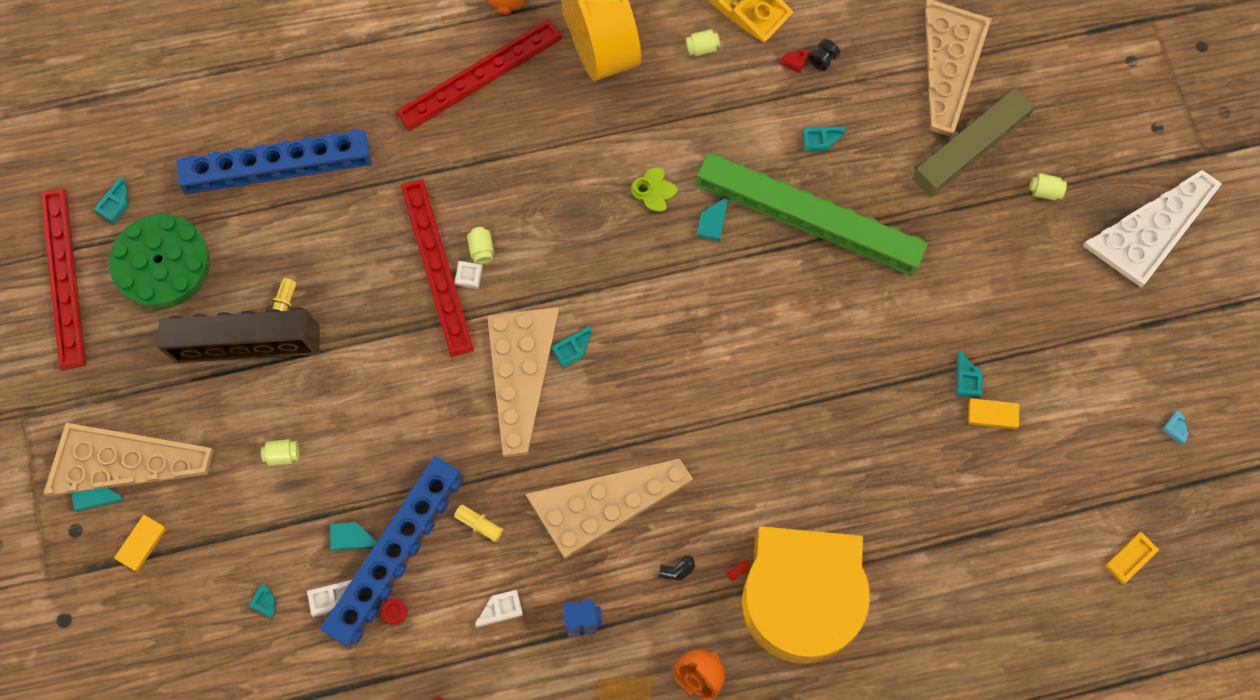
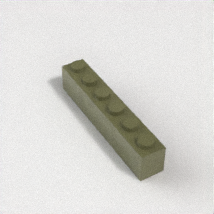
M1017 87L1009 93L1005 91L997 99L995 105L992 106L990 104L981 112V116L978 119L972 118L965 125V129L961 133L955 132L948 139V143L944 147L939 145L927 161L922 159L915 166L914 169L916 171L912 179L933 198L1027 120L1036 106Z

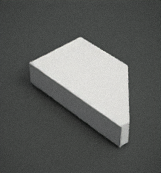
M352 580L308 590L311 616L316 617L331 613Z
M517 590L491 596L482 614L475 622L476 627L523 616Z

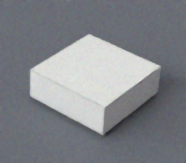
M459 261L454 282L455 286L479 289L483 265Z

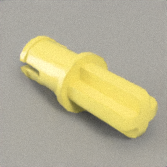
M287 278L282 280L277 296L272 300L274 302L272 309L287 311L288 307H291L290 301L296 287L295 281Z
M460 505L454 516L456 519L473 528L472 531L474 533L479 532L494 543L498 541L504 529L487 520L484 514L479 515L464 505Z

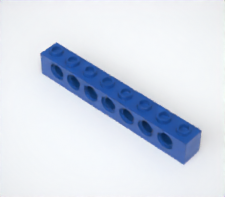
M357 129L350 130L348 133H329L323 137H305L297 141H280L278 144L272 145L260 144L253 148H235L228 152H210L203 156L191 155L184 157V159L176 160L179 186L185 195L372 165L366 131ZM344 147H349L347 151H340ZM320 151H326L323 155H317ZM296 155H303L301 158L294 159ZM279 158L277 162L271 163L273 159ZM251 162H256L252 166H247ZM232 166L230 169L224 170L225 167ZM208 169L206 173L200 174L203 170Z
M436 456L433 457L321 626L320 630L349 649L352 645L356 646L360 642L364 634L363 628L367 622L371 623L378 613L376 608L382 600L386 601L393 590L391 585L396 578L400 579L407 569L405 564L410 556L414 557L421 547L419 542L424 535L428 536L435 526L433 521L438 513L443 514L449 504L447 500L451 493H456L461 487L463 480H461L460 470ZM434 484L443 485V489L439 493H432L430 490ZM428 505L429 511L423 515L417 514L418 507ZM414 526L415 532L411 536H404L403 530L405 527ZM392 548H401V553L398 557H389V551ZM386 569L387 574L383 579L376 580L374 578L377 570ZM364 591H372V598L369 601H360V595ZM356 612L358 614L357 621L353 624H346V616L349 613Z

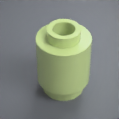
M710 29L693 33L690 37H686L689 56L695 54L696 57L717 52V47L720 46L718 33H713V30Z
M1038 173L1036 177H1032L1029 190L1036 197L1054 201L1056 199L1062 200L1065 195L1067 182L1063 181L1060 177Z
M484 227L473 228L467 234L471 258L477 264L489 263L493 260L494 255L491 233Z
M291 439L267 441L265 447H261L262 461L267 462L268 466L293 464L294 461H299L298 442L291 441Z

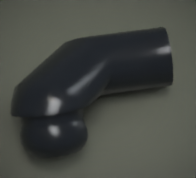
M689 555L683 556L682 560L674 567L660 565L659 577L677 581L683 580L695 568L693 557Z

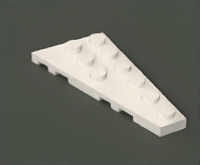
M1201 170L1171 191H1167L1153 202H1149L1123 218L1117 224L1105 229L1094 238L1087 240L1082 246L1142 288L1222 183Z

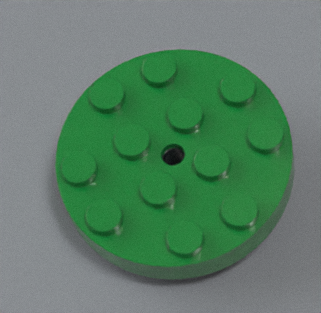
M169 214L150 215L131 223L119 234L109 256V271L116 287L129 301L148 309L171 308L189 300L204 284L210 268L209 249L197 228L187 220Z

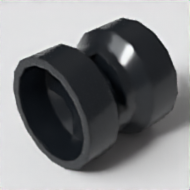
M823 39L818 44V49L813 50L808 58L816 69L826 71L830 67L831 61L840 55V49L833 41Z

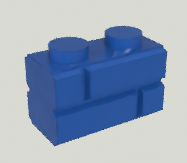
M592 599L580 601V604L577 602L564 603L563 611L568 637L581 636V633L584 635L596 634L597 627L602 626L600 606H595V602Z

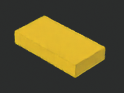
M970 398L968 402V424L1018 429L1020 404Z
M143 515L114 559L138 572L167 528Z
M1139 532L1104 567L1123 585L1159 549L1142 532Z

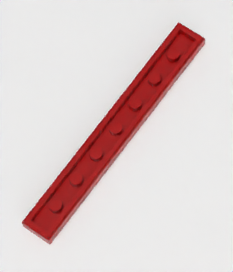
M550 19L400 108L396 111V114L410 132L562 40V35Z
M420 179L402 184L400 186L450 357L453 358L473 352L474 348L424 180Z
M65 188L40 192L59 368L63 371L87 366L68 197Z

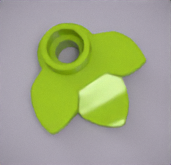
M664 168L649 169L644 177L636 179L631 186L632 195L638 200H643L648 209L656 212L666 211L665 201L671 199L678 192V187L664 180ZM644 187L647 191L640 192L639 188Z

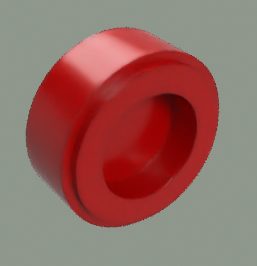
M745 559L728 571L726 575L730 581H734L751 569V565Z
M392 598L382 605L381 616L387 624L399 625L407 618V607L400 599Z

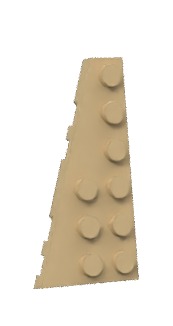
M926 0L925 19L930 131L951 137L955 132L991 18L934 0Z
M560 307L487 316L503 458L528 455Z
M66 423L43 494L48 497L100 489L101 487L113 488L207 475L214 450L209 447Z
M676 459L525 495L563 558L566 559L693 482V478L682 461Z

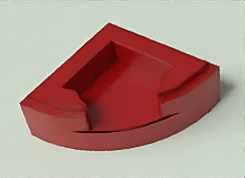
M800 49L799 51L787 53L780 60V64L801 73L811 51Z

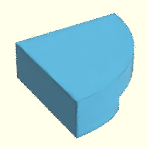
M1177 410L1162 428V431L1182 446L1188 438L1186 419Z

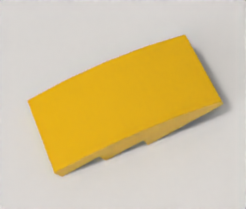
M707 0L727 18L763 43L794 12L782 0Z

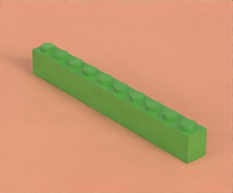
M708 152L697 175L696 186L913 277L928 245L918 236L904 234L896 227L885 226L874 218H866L857 214L850 208L844 209L839 207L831 200H822L813 196L809 191L791 187L785 181H777L763 172L752 171L744 164L728 161L720 154Z

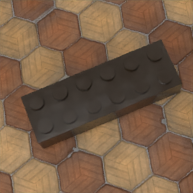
M300 307L291 308L290 311L268 309L266 312L261 313L254 311H243L241 314L220 312L217 316L195 314L193 317L188 318L169 316L168 319H159L157 348L174 363L319 354L320 326L306 309Z

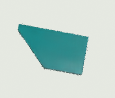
M846 127L803 128L804 152H827L845 134Z
M120 176L93 209L95 213L112 224H115L129 207L127 186L123 177Z
M724 198L701 213L697 232L698 238L720 242L728 199Z
M591 326L551 346L552 352L563 369L585 357L592 332Z
M958 351L956 396L981 398L983 372L967 359L963 351Z
M101 487L100 489L72 492L73 507L76 512L123 502V498L109 488Z
M357 523L330 524L331 551L374 548L377 543Z

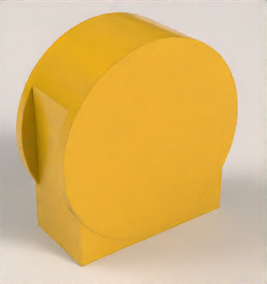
M561 0L563 17L570 30L574 45L587 74L593 81L631 70L641 65L640 41L629 0Z
M759 526L755 536L753 565L743 588L742 610L751 635L763 649L787 662L811 664L833 657L843 650L857 635L867 617L870 602L869 585L862 568L863 536Z

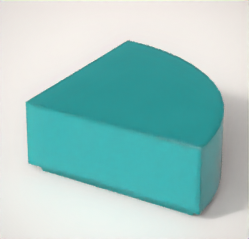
M261 584L249 607L273 619L276 611L275 597L267 586Z

